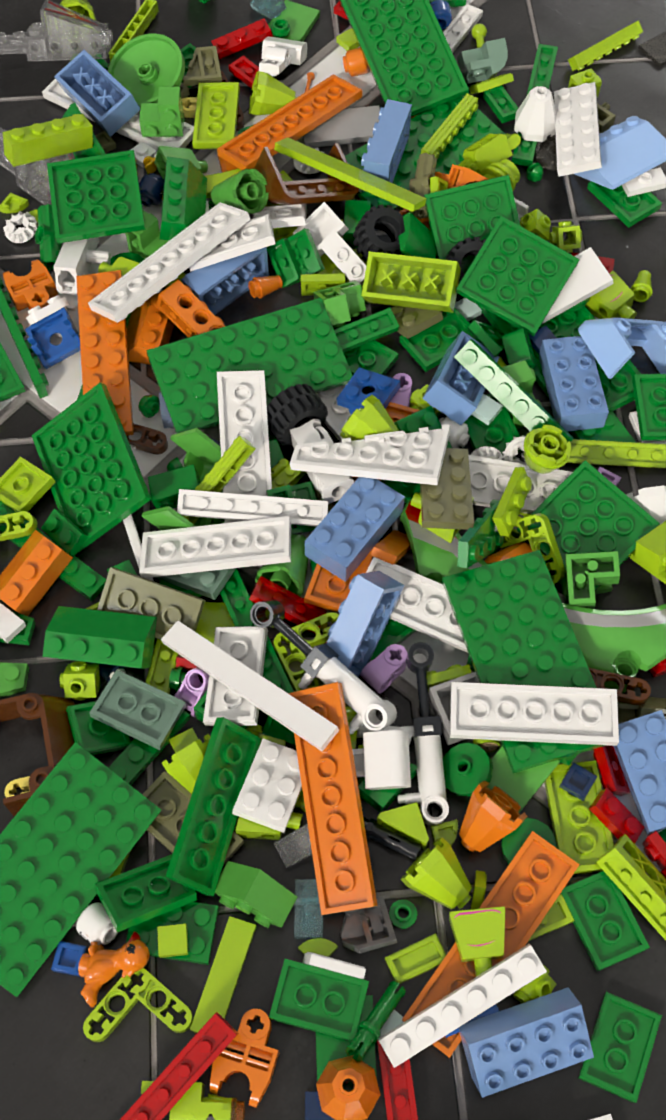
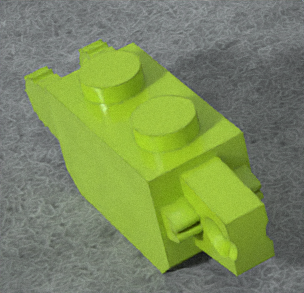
M489 133L464 150V160L458 166L469 168L481 174V171L493 162H500L502 159L511 157L513 155L511 150L520 145L521 137L518 134Z

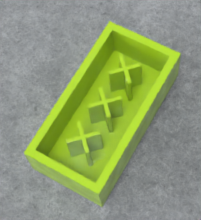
M369 251L361 296L368 303L454 313L457 296L456 288L459 284L461 267L458 261Z

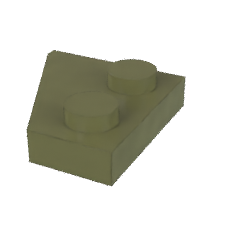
M216 46L197 47L194 51L193 59L188 65V72L183 77V86L199 85V83H221L222 76Z
M401 306L391 308L400 326L397 332L407 339L443 320L442 312L437 310Z

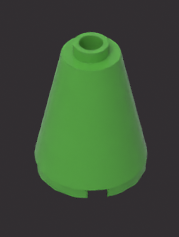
M243 169L215 185L211 191V198L215 205L221 202L247 211L248 214H254L262 211L266 206L269 192H266L265 185H267L266 179L256 169Z
M292 534L291 562L262 565L257 572L255 582L257 583L260 576L301 597L304 592L309 559L305 556L306 537L301 534Z

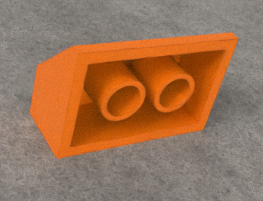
M154 294L142 306L132 311L127 326L129 362L151 365L146 350L169 344L174 323L157 307L158 294Z
M35 530L1 573L0 599L18 613L29 616L73 557Z

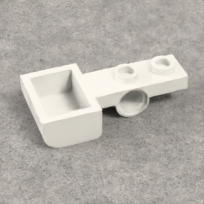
M266 37L263 40V60L259 63V71L275 77L289 64L301 65L307 58V42Z
M323 202L306 219V224L299 226L293 234L304 228L309 229L320 257L326 253L350 281L355 280L362 285L364 283L366 264L341 238L349 230L348 227Z
M388 730L363 733L364 748L352 749L356 776L357 778L365 777V789L410 788L408 732Z

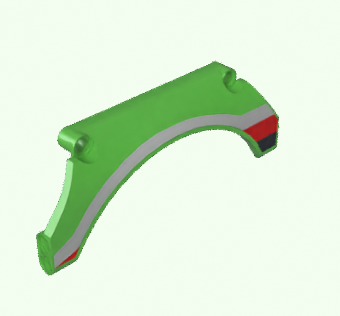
M411 502L406 503L400 521L403 523L410 542L417 574L443 585L442 577L488 565L484 560H480L468 568L457 567L458 541L461 539L459 532L452 543L445 541L428 529L422 528L418 522L421 510L411 506ZM562 603L588 668L635 677L638 669L648 671L666 659V604L639 610L612 611L582 608ZM614 681L604 683V687L619 689L618 684ZM624 684L622 693H625L627 691L626 688L628 685Z

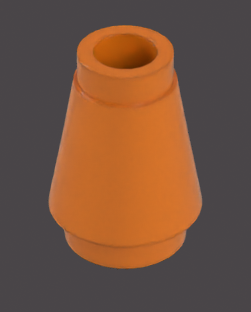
M279 275L254 277L253 280L249 281L248 286L252 297L261 299L282 288L283 283Z

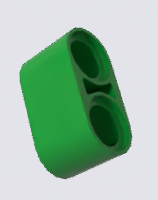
M524 327L502 336L509 365L525 360L529 368L537 367L532 345Z

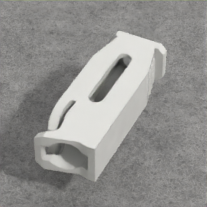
M99 237L65 242L54 264L56 290L60 294L76 295V276L87 275L92 263L101 264L105 261L110 264L111 253L96 251ZM64 286L72 287V289H64Z
M314 418L304 425L290 430L294 449L296 445L326 441L328 444H333L331 437L321 426L319 419ZM306 471L315 489L321 494L322 500L328 501V504L340 500L354 483L351 476Z

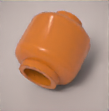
M361 48L347 50L346 56H343L345 72H349L352 77L367 74L369 67Z

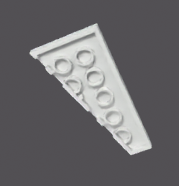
M450 424L442 425V429L429 430L428 427L419 428V432L405 433L402 430L364 436L365 439L351 441V438H344L340 443L328 444L326 441L296 445L290 461L291 470L438 485L450 435Z

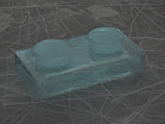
M252 0L249 2L253 10L270 19L278 17L286 9L285 3L282 0Z
M295 879V895L297 899L295 901L294 939L323 938V915H321L316 880Z

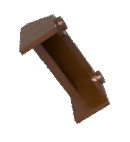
M335 143L329 156L348 164L339 143ZM268 147L263 148L254 168L266 179L267 185H265L266 192H269L268 201L273 204H306L352 200L359 191L358 187L328 174L326 179L283 182Z
M28 693L0 700V722L20 717L27 720L41 718L49 765L36 769L30 775V792L3 798V804L13 816H16L74 744L66 712L67 706L75 705L71 699Z

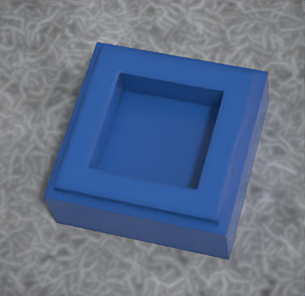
M60 941L51 970L80 977L78 971L81 956L87 953L88 947Z

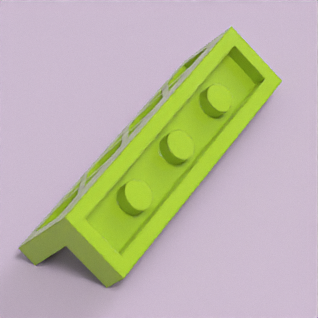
M624 834L613 848L599 857L596 863L666 940V878L631 839Z

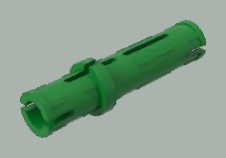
M396 981L389 983L367 1019L358 1025L357 1034L346 1047L345 1052L348 1056L358 1049L352 1057L357 1062L362 1061L370 1045L379 1039L380 1030L401 998L404 997L406 990L403 986H401L398 992H395L400 983Z

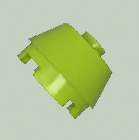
M543 425L542 428L533 429L526 435L524 439V460L530 469L537 473L547 474L568 462L571 442H567L566 438L561 435V429L552 425Z

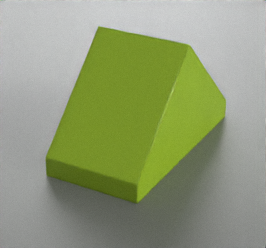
M417 802L381 812L377 817V824L421 844L422 849L426 850L429 837Z

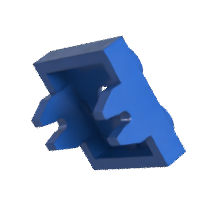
M64 307L25 329L29 336L27 340L32 345V350L46 369L81 350L80 335ZM55 333L62 335V342L59 345H52L50 342L51 336Z
M359 367L336 398L337 405L348 408L352 415L356 409L364 408L361 403L367 397L374 395L386 409L401 387L400 380ZM370 386L374 392L366 395L362 393V389Z

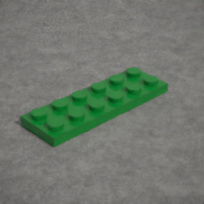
M224 717L216 718L165 876L207 896H214L238 818V816L233 814V808L261 742L260 737Z

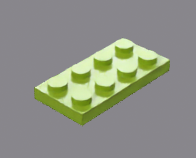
M239 82L199 83L192 141L193 149H217L236 137L240 92Z
M596 760L576 763L598 776L584 801L559 787L573 763L569 766L558 764L544 782L557 849L580 864L574 874L603 871L596 862L599 857L613 848L614 844L611 831L589 809L599 792L602 791Z

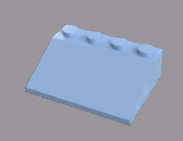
M638 116L628 117L626 121L613 125L609 130L599 133L602 168L574 174L613 190L665 162L666 138L648 121L640 119Z

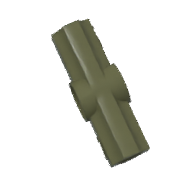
M427 153L419 155L415 178H412L409 182L410 191L422 197L430 193V178L435 177L437 158L434 155ZM425 206L411 212L420 219L427 217Z

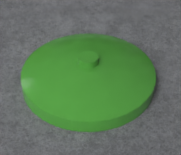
M144 34L131 39L116 52L110 62L108 72L132 94L141 109V103H158L159 87L180 86L185 73V60L178 45L171 38L161 34Z

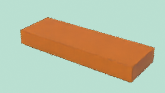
M393 530L373 547L371 555L392 565L395 564L411 549L407 534Z

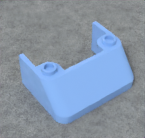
M604 318L585 320L578 328L579 334L608 378L612 379L635 354L631 346L643 347L659 373L666 374V321Z

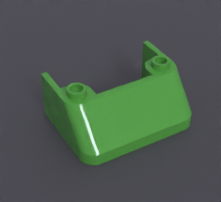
M198 428L171 435L170 439L187 452L184 458V467L194 464L200 477V482H202L215 463L221 459L220 446ZM169 506L142 513L144 519L160 530L224 523V519L199 517L195 524H193Z

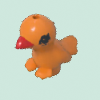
M136 931L129 941L117 950L104 949L102 944L98 945V942H91V946L88 948L89 954L84 953L79 961V975L84 977L86 983L80 994L90 1007H94L97 1004L98 992L102 985L111 980L120 970H123L122 978H125L126 975L131 977L135 972L146 966L149 961L150 951L145 943L140 940V936Z

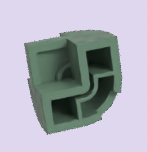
M501 38L486 41L481 48L462 51L458 55L459 69L466 84L485 81L496 76L505 66L508 59L506 40Z

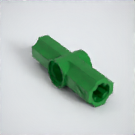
M47 204L41 205L37 209L38 228L35 233V242L40 245L41 263L50 271L54 270V264L60 253L62 243L58 244L56 241L52 205Z

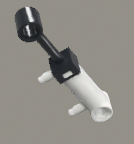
M266 600L257 602L252 606L250 618L254 625L260 628L275 627L307 656L300 666L306 672L298 684L300 689L305 690L317 677L326 685L336 682L342 683L344 702L357 713L350 722V734H354L363 723L368 729L373 731L381 730L394 723L397 716L395 706L388 700H382L337 659L339 655L326 643L313 648L283 621L285 610L281 602ZM266 608H267V609L269 610V612H270V618H269V619L266 617V614H265ZM377 709L380 710L383 715L382 721H380L376 716Z
M418 642L413 644L408 650L406 664L409 670L415 673L417 677L420 717L413 718L412 726L393 728L392 730L408 732V737L413 736L419 793H405L404 795H398L397 799L399 804L420 803V813L423 822L433 826L441 824L449 813V806L446 798L441 746L440 716L431 717L427 671H429L432 665L434 652L430 645ZM418 653L423 654L427 661L418 663L414 660L413 656ZM431 804L439 806L441 815L439 817L430 816L427 812V807Z

